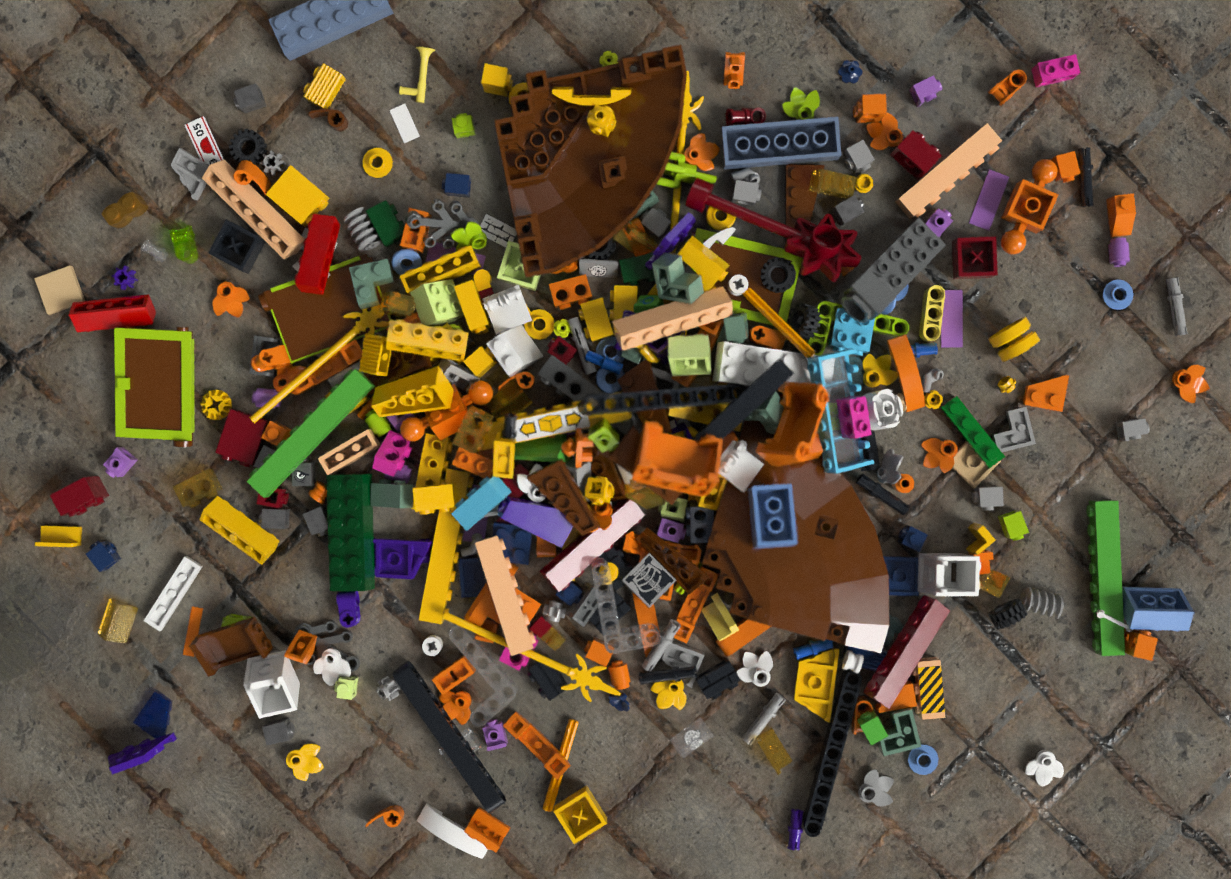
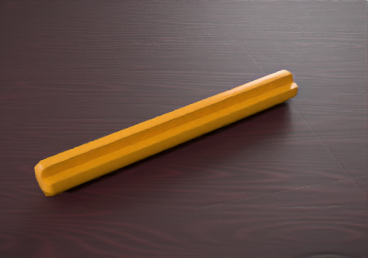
M748 288L743 293L744 297L806 358L813 357L816 354L815 350L752 288Z
M575 719L568 720L560 747V753L566 760H568L578 726V721ZM552 775L543 810L553 811L563 775L558 780Z

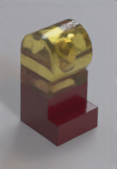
M542 614L531 625L530 630L545 641L554 651H557L566 641V638Z

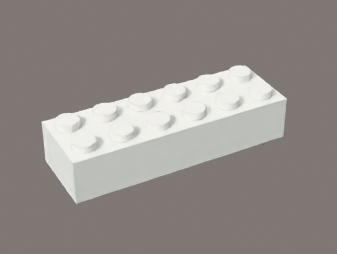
M730 342L717 343L712 381L750 386L772 364L781 358L794 372L786 382L811 383L807 367L808 361L802 353ZM835 358L822 361L825 382L832 381ZM831 388L826 389L827 393L829 394V397Z

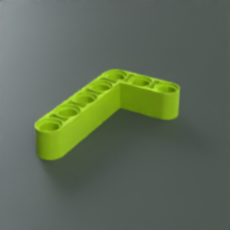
M823 301L816 306L818 309L820 306L828 308V315L818 316L821 317V321H818V323L824 328L823 334L814 333V337H810V340H807L810 346L812 343L819 345L820 350L815 354L816 356L821 355L825 350L831 322H835L837 309L843 308L841 304ZM883 314L875 318L874 333L898 337L907 334L909 331V324L904 319ZM877 319L883 320V329H879L876 326ZM896 323L902 325V333H897L895 331Z

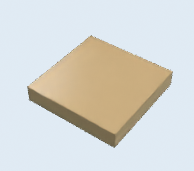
M67 266L34 278L48 315L71 308L73 302L85 301L73 266Z
M965 441L958 448L952 469L975 489L1001 460L988 469L968 442Z

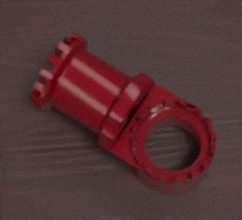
M759 107L742 108L741 110L728 108L725 113L727 126H732L733 124L764 123L766 120V112ZM755 111L759 112L760 119L758 122H755L753 119V113Z

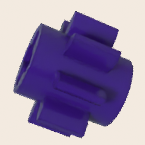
M124 266L123 270L116 268L117 272L111 276L116 281L114 285H121L120 288L122 290H126L127 286L134 288L133 284L135 281H138L134 276L136 271H129L128 266Z

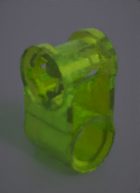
M186 225V228L170 229V237L176 257L187 264L195 263L198 259V252L192 227ZM190 250L189 256L184 258V252Z

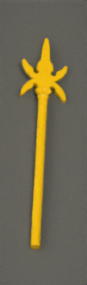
M687 71L682 127L677 141V153L683 155L686 128L690 122L688 118L691 117L697 129L701 130V123L693 111L700 107L704 99L702 96L693 104V107L689 105L692 103V97L689 92V71ZM681 184L678 189H673L670 231L678 224ZM676 248L671 254H676Z
M399 293L390 296L380 305L371 307L370 312L367 311L368 308L362 309L363 313L351 312L344 315V318L356 319L360 317V321H356V326L256 411L250 419L256 423L357 334L366 332V328H370L368 334H375L374 326L379 328L388 327L390 321L378 323L377 319H381L385 315V311L396 301Z
M445 613L443 619L508 648L506 638L453 614ZM532 650L520 653L565 673L567 676H570L571 680L575 679L576 683L561 686V689L573 690L580 686L583 696L589 702H592L588 690L585 689L586 685L592 690H602L610 694L621 695L615 688L602 682L598 676H591L592 672L597 673L606 670L607 667L594 666L587 670V665L579 654H576L582 670H578V667L573 669Z

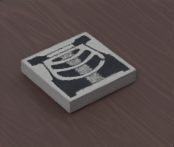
M648 553L621 581L650 608L676 579Z

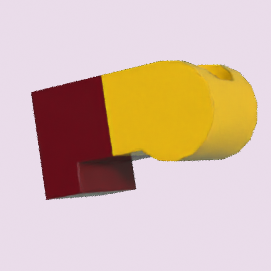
M484 269L476 271L474 282L483 304V298L496 293H494L491 285L492 277L490 273Z

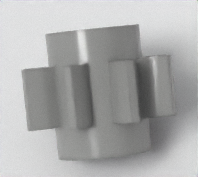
M270 151V154L267 156L263 154L264 160L260 164L266 167L264 169L265 173H269L270 170L273 176H276V172L279 171L283 173L282 166L286 165V163L280 160L282 158L280 153L276 156L273 151ZM272 160L276 163L275 166H272Z
M549 600V604L545 603L542 612L546 614L545 619L559 622L560 618H564V613L567 609L563 608L564 603L556 600Z
M386 676L377 682L379 687L376 688V692L381 699H388L390 701L399 695L398 690L400 686L394 677L389 679Z

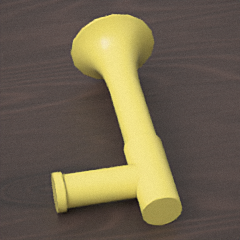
M416 47L421 57L417 88L400 86L399 94L416 96V102L424 103L428 59L435 50L426 47Z

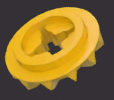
M211 390L202 396L203 399L200 405L202 412L207 418L221 420L228 416L232 408V401L226 392ZM213 399L216 402L223 401L218 405V410L216 408H209L213 405Z

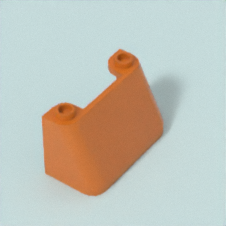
M785 382L778 388L779 392H783L784 400H780V404L784 407L777 430L773 439L767 438V444L758 443L755 451L770 465L783 466L805 461L809 456L821 417L829 400V394L821 384Z
M645 421L633 467L632 479L639 483L691 495H708L718 483L723 439L716 438L714 435H706L699 441L662 433L663 428L659 423Z

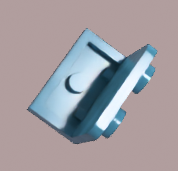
M838 308L832 338L829 339L828 347L833 348L832 351L834 352L844 349H857V353L852 355L863 356V353L870 351L875 318L871 321L868 320L866 323H861L850 317L844 308Z

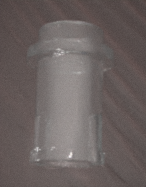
M146 240L141 247L142 251L154 257L156 262H163L168 256L166 249L159 248L149 240Z

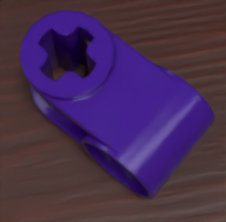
M358 591L337 592L336 601L340 624L345 628L357 625L361 620ZM350 615L354 619L352 621L347 620V616Z

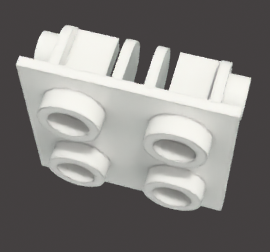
M519 285L483 298V304L488 312L496 335L532 321Z
M733 440L721 455L719 474L744 492L764 464L746 450L747 443L741 440L736 443Z

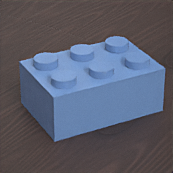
M792 484L752 486L749 488L748 498L753 549L791 547L798 544Z
M1123 587V616L1130 629L1189 631L1194 611L1181 588Z

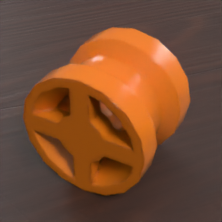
M316 481L314 489L310 490L308 494L317 502L324 504L327 497V486L320 481Z

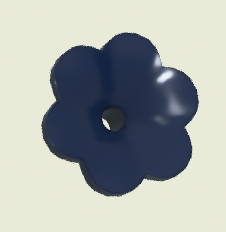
M846 60L838 70L843 83H857L863 73L857 61L850 62Z
M622 692L620 696L611 694L608 697L609 703L617 710L629 711V702L626 701L627 695Z

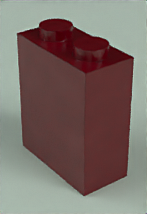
M230 409L215 453L220 454V458L232 461V459L238 460L239 464L245 467L254 465L265 442L261 437L270 421L260 418L254 423L250 419L251 414Z

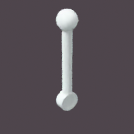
M1103 610L1097 611L1098 618L1104 617L1126 628L1128 632L1133 631L1128 625L1106 615Z

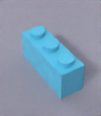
M487 476L479 483L480 489L477 490L475 487L467 494L469 497L467 500L462 498L454 505L457 509L451 514L466 531L511 493V490L499 477L489 479Z

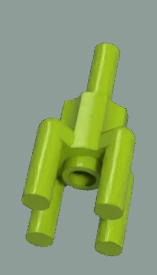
M672 152L669 159L675 160L676 164L667 163L663 174L673 176V180L661 177L657 182V185L678 189L681 182L691 184L697 177L715 184L717 176L697 172L696 165L685 163V155Z

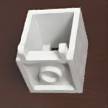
M919 553L918 592L934 596H979L981 586L979 581L980 557L962 553ZM952 563H957L956 582H951Z
M286 650L270 653L264 659L261 656H257L247 660L244 687L259 718L297 710L300 682L290 659L284 657Z

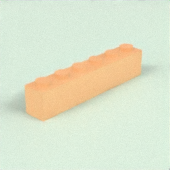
M987 123L895 201L909 219L913 216L918 218L926 211L924 208L929 203L933 205L941 198L939 194L943 191L947 193L956 186L953 182L958 178L963 180L970 174L968 170L972 166L977 168L985 161L983 157L987 153L991 156L999 149L998 144L1002 142L1001 138Z
M225 160L210 164L202 179L283 259L297 254L304 244V238L250 184H238L234 179L236 170Z
M722 286L704 292L692 304L675 301L613 321L614 335L623 351L732 316V300Z
M498 536L476 542L478 555L511 656L533 649V643H536L533 632H528L526 626L530 622L527 613L523 614L520 607L524 605L521 594L516 595L515 587H518L515 576H510L508 570L512 566L509 557H504L502 550L506 548L503 539H498Z

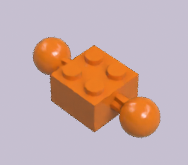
M1042 159L1034 164L1032 168L1033 183L1024 179L1016 183L1001 219L1015 224L1013 230L1007 231L1001 238V247L1008 254L1014 255L1023 251L1026 246L1025 229L1035 234L1043 231L1054 207L1058 194L1044 188L1045 184L1052 182L1056 178L1058 172L1056 164L1049 159Z
M476 381L470 386L468 394L462 396L456 385L452 384L454 392L451 408L426 411V416L421 419L417 417L406 418L400 425L402 437L408 441H417L424 435L425 428L430 426L441 441L468 427L474 421L467 406L472 403L476 405L489 403L493 397L491 385L485 381Z

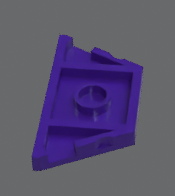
M688 212L664 237L654 251L653 256L644 266L651 270L653 268L652 263L664 253L671 254L676 248L677 243H681L687 237V233L696 223V219L692 214Z
M374 538L375 577L414 579L427 554L431 541Z
M174 732L153 740L146 739L137 746L129 745L122 751L109 755L108 763L111 773L115 774L148 762L165 749L164 744L174 742L177 739Z

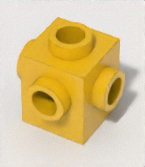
M595 105L594 109L588 113L587 122L590 130L594 134L608 137L616 125L613 110L605 105H602V107Z
M588 477L585 486V497L594 505L602 506L603 503H610L611 498L614 496L613 484L606 477Z

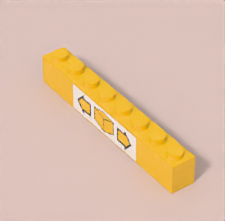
M625 398L624 403L629 407V401ZM606 399L605 405L610 409L611 403ZM580 400L571 402L572 405L566 407L564 404L552 406V410L546 411L545 408L534 410L533 414L527 415L526 412L517 413L515 428L517 437L514 439L515 443L576 431V428L587 429L604 418L609 424L630 420L632 414L628 412L583 416L577 408ZM587 402L586 406L591 411L592 404ZM504 416L496 418L497 421L489 422V420L479 421L478 425L473 428L478 451L494 448L497 432L504 430Z

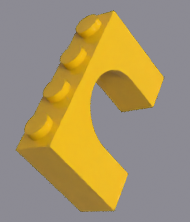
M694 236L687 241L678 253V255L682 256V260L696 271L697 275H701L704 292L716 289L715 283L718 280L722 282L728 274L725 270L729 267V264ZM656 284L647 295H658ZM663 299L664 305L675 302Z

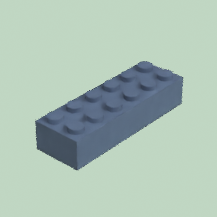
M310 0L268 20L284 55L291 61L394 13L388 0Z
M838 117L722 126L720 131L723 170L833 161L841 157Z

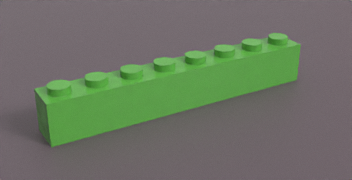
M358 369L349 370L343 377L345 380L340 385L336 384L330 390L331 394L328 398L324 397L316 405L318 408L313 413L309 412L303 418L304 423L300 427L298 425L294 427L289 433L291 436L287 440H282L276 446L278 450L273 455L270 453L262 461L264 464L260 468H255L249 474L251 478L247 482L263 498L269 497L375 387Z
M1117 500L1089 501L1087 515L1090 524L1087 527V531L1090 536L1088 551L1091 555L1089 571L1092 574L1090 591L1093 593L1091 611L1094 613V620H1092L1091 625L1095 635L1092 646L1095 653L1100 656L1125 655L1124 627L1104 617H1097V611L1103 610L1106 615L1124 623L1119 502Z

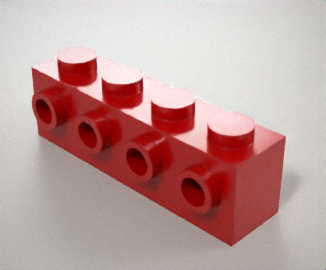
M313 214L312 220L308 223L309 232L307 238L304 239V252L300 256L299 271L295 275V285L301 292L324 294L340 229V223L335 216Z
M149 294L73 302L69 312V317L76 332L109 330L116 327L147 326L153 324L156 310Z

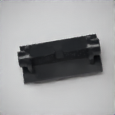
M871 431L872 435L861 437V440H867L870 443V448L863 449L864 459L874 460V464L861 467V471L880 468L874 431Z

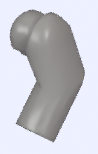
M749 168L731 173L734 183L736 180H745L752 183L760 182L759 174Z
M934 368L923 375L922 388L924 393H930L932 383L943 378L944 373L941 369Z
M473 534L471 545L461 549L463 558L478 554L475 543L484 540L481 534Z

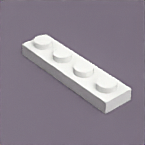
M185 556L144 619V622L158 631L163 630L203 566L190 557Z

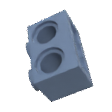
M689 500V507H686V519H690V525H686V537L690 536L691 543H708L714 524V510L699 507L697 500ZM698 510L704 511L702 515L695 514ZM698 528L704 529V531L701 533L695 532V530Z

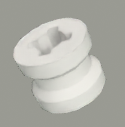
M735 275L730 279L727 287L732 295L740 296L747 290L749 284L743 275Z
M437 635L428 636L422 644L424 653L429 656L437 655L443 648V641Z
M848 650L843 659L842 669H851L854 673L858 674L862 667L864 656L861 654L855 655L852 651Z

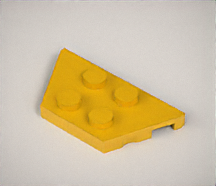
M833 648L818 653V655L798 660L793 699L823 718L826 722H830L839 648Z

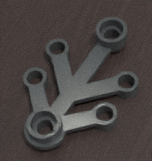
M440 199L432 200L431 207L435 212L439 213L442 219L421 217L416 211H410L405 216V221L410 228H418L420 226L440 227L433 233L424 236L423 242L428 248L434 247L436 240L451 229L465 228L467 222L478 224L475 218L466 216L462 210V205L458 201H452L449 208L452 213L457 214L460 221L452 220ZM440 203V206L435 208V205ZM458 205V208L454 210L453 207ZM451 235L443 237L441 240L445 249L453 248L455 241Z
M330 620L323 625L314 627L308 623H301L295 628L294 635L296 636L297 632L302 629L307 630L308 633L313 635L324 631L331 633L337 629V623ZM329 623L333 624V630L328 628ZM347 630L342 634L322 639L317 636L315 645H317L319 658L322 657L326 649H337L331 644L350 642L353 639V633ZM345 633L350 635L349 640L344 638ZM337 649L340 652L341 658L346 660L349 665L350 660H355L356 665H350L351 672L356 671L360 666V659L354 655L348 656ZM313 653L312 655L313 662L309 661L307 663L308 665L314 664L317 660V656L315 653Z

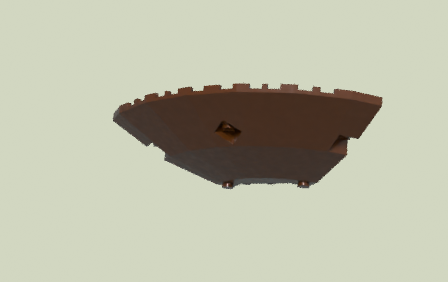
M682 45L642 53L641 56L625 58L616 64L547 78L545 70L526 73L528 94L510 97L513 117L494 120L526 278L556 272L600 249L637 214L660 180L682 127L687 79ZM635 66L637 71H630V67ZM553 87H573V95H611L612 87H631V94L619 101L605 104V106L613 110L616 119L613 131L610 132L608 137L594 134L587 122L588 113L595 106L579 105L565 101L552 94ZM612 169L617 170L616 176L610 174ZM524 226H528L530 230L529 232L524 233L522 231V228Z
M745 420L739 441H745L747 443L746 450L764 465L744 492L728 480L726 481L702 563L721 569L716 586L717 589L735 594L729 613L761 624L824 641L828 639L846 646L881 653L889 628V574L875 527L852 485L841 473H825L822 454L818 459L783 466L770 465L755 451L758 443L767 444L766 439H773L775 434L768 433L760 421ZM792 484L798 544L791 547L753 549L748 489L752 486ZM825 523L830 525V529L827 531L822 528ZM713 553L717 554L718 559L712 558L711 555ZM726 578H730L732 580V583L726 582L724 580ZM744 603L745 607L739 606L738 604ZM834 629H840L841 633L834 635L833 631Z

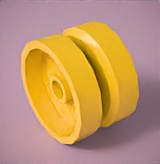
M1027 317L1009 324L988 339L991 345L996 348L1006 344L998 352L1002 362L1021 355L1040 341L1035 331L1023 334L1031 326Z

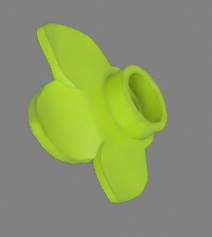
M795 87L790 95V102L783 103L782 107L787 116L796 118V120L814 119V111L819 107L820 97L817 90L812 91L806 96L803 91ZM806 112L808 114V117L803 118L801 116V113Z
M467 222L465 228H458L451 233L452 239L459 243L456 251L463 246L470 245L474 249H482L487 243L486 234L482 232L481 226L475 222Z

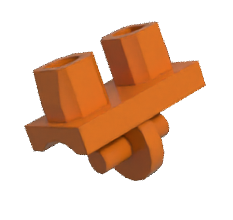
M725 52L723 85H728L729 89H739L740 86H743L745 52L737 54Z
M576 428L575 442L572 439H568L561 445V451L567 457L574 455L576 458L575 468H581L582 462H592V448L583 449V447H593V441L589 440L588 434H582V428Z

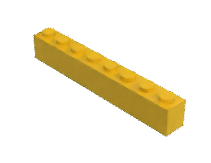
M448 468L444 483H452L454 505H456L462 498L465 500L469 498L467 494L469 488L473 487L474 477H471V472ZM455 506L450 508L451 511L439 512L419 615L420 621L442 624L445 620L443 619L445 613H449V609L446 608L447 602L451 601L453 594L450 586L451 582H455L456 571L453 570L455 563L458 564L460 552H457L458 544L461 545L463 541L462 525L451 514L457 509Z

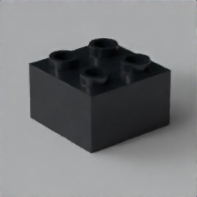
M226 219L208 253L249 274L266 241Z

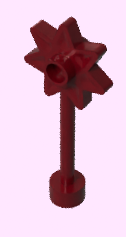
M698 177L694 181L686 200V207L702 213L706 205L787 238L788 240L784 247L785 252L803 258L800 268L802 275H807L820 269L832 282H836L841 273V267H858L862 257L850 247L858 233L856 230H839L834 223L832 215L826 214L818 225L803 218H798L794 228L711 194L714 184Z

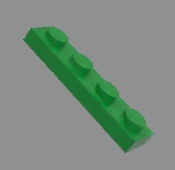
M958 396L941 407V410L988 469L1005 458L1001 450Z

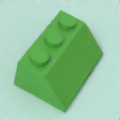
M565 434L555 435V438H549L548 436L515 443L514 460L555 462L562 458L564 462H568L573 459V455L572 457H567L561 451L562 443L567 441V435Z

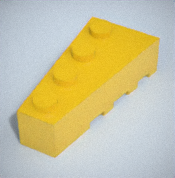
M437 366L375 387L371 406L379 417L450 409L454 389L440 367Z

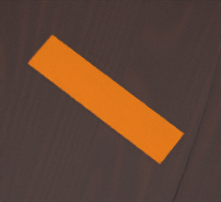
M192 606L183 655L194 657V653L189 645L199 633L203 608Z

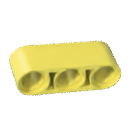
M939 285L926 289L923 296L919 336L925 342L938 339L941 333L945 291ZM932 290L937 291V300L930 296ZM929 309H933L936 312L934 319L929 317ZM927 328L933 330L934 335L932 338L926 335Z

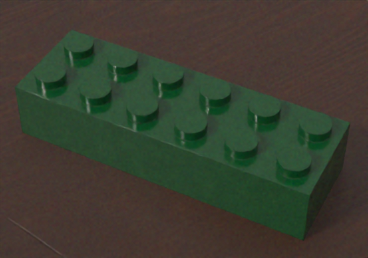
M372 474L326 475L330 591H368L375 589L373 506H370Z

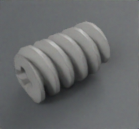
M364 207L351 211L344 218V223L348 224L347 229L351 231V237L355 238L354 243L359 244L357 247L359 251L370 250L381 244V241L375 242L378 234H371L375 228H368L371 221H364L368 215H361Z
M1027 586L1023 589L1020 596L1026 611L1033 607V613H1037L1038 609H1040V614L1044 615L1047 610L1049 617L1055 612V618H1060L1064 608V599L1060 594L1054 595L1052 592L1047 593L1044 590L1039 591L1036 588L1032 589Z

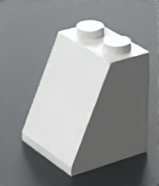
M523 325L502 332L486 343L509 377L519 374L544 357L525 331Z

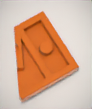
M1069 375L1026 386L1023 405L1063 412Z

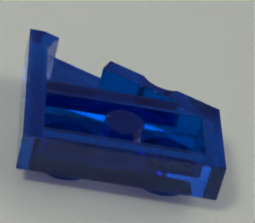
M156 690L133 723L155 739L166 735L173 701Z

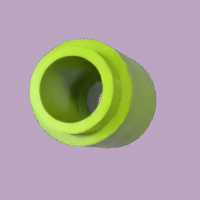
M374 409L366 414L367 418L364 421L374 435L381 438L392 430L387 418L379 417Z

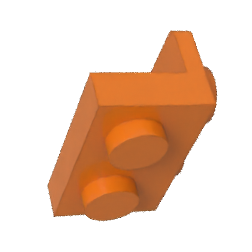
M479 807L469 820L464 832L470 838L476 839L487 849L496 853L510 827Z

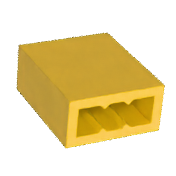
M291 165L266 193L269 198L304 227L312 220L313 214H317L319 210L322 211L326 208L330 199Z
M470 280L454 286L469 330L478 335L489 332L488 328H491L492 325L482 304L475 282Z

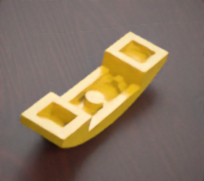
M553 87L552 94L574 104L595 106L610 104L631 94V87H612L611 95H573V87Z

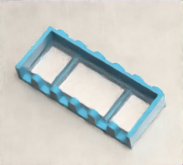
M844 349L807 358L811 383L821 384L829 394V400L826 403L818 426L823 449L822 456L825 473L837 474L874 464V460L864 459L863 449L870 448L869 441L861 440V437L856 439L842 438L837 409V399L854 396V392L861 391V385L859 383L853 384L851 373L858 372L859 368L856 364H850L848 357L849 354L857 353V349Z

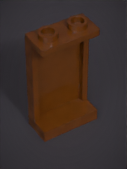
M255 616L199 634L189 645L208 677L215 675L221 667L259 655L263 659L267 658L273 649L271 641L265 635L262 626L258 623Z

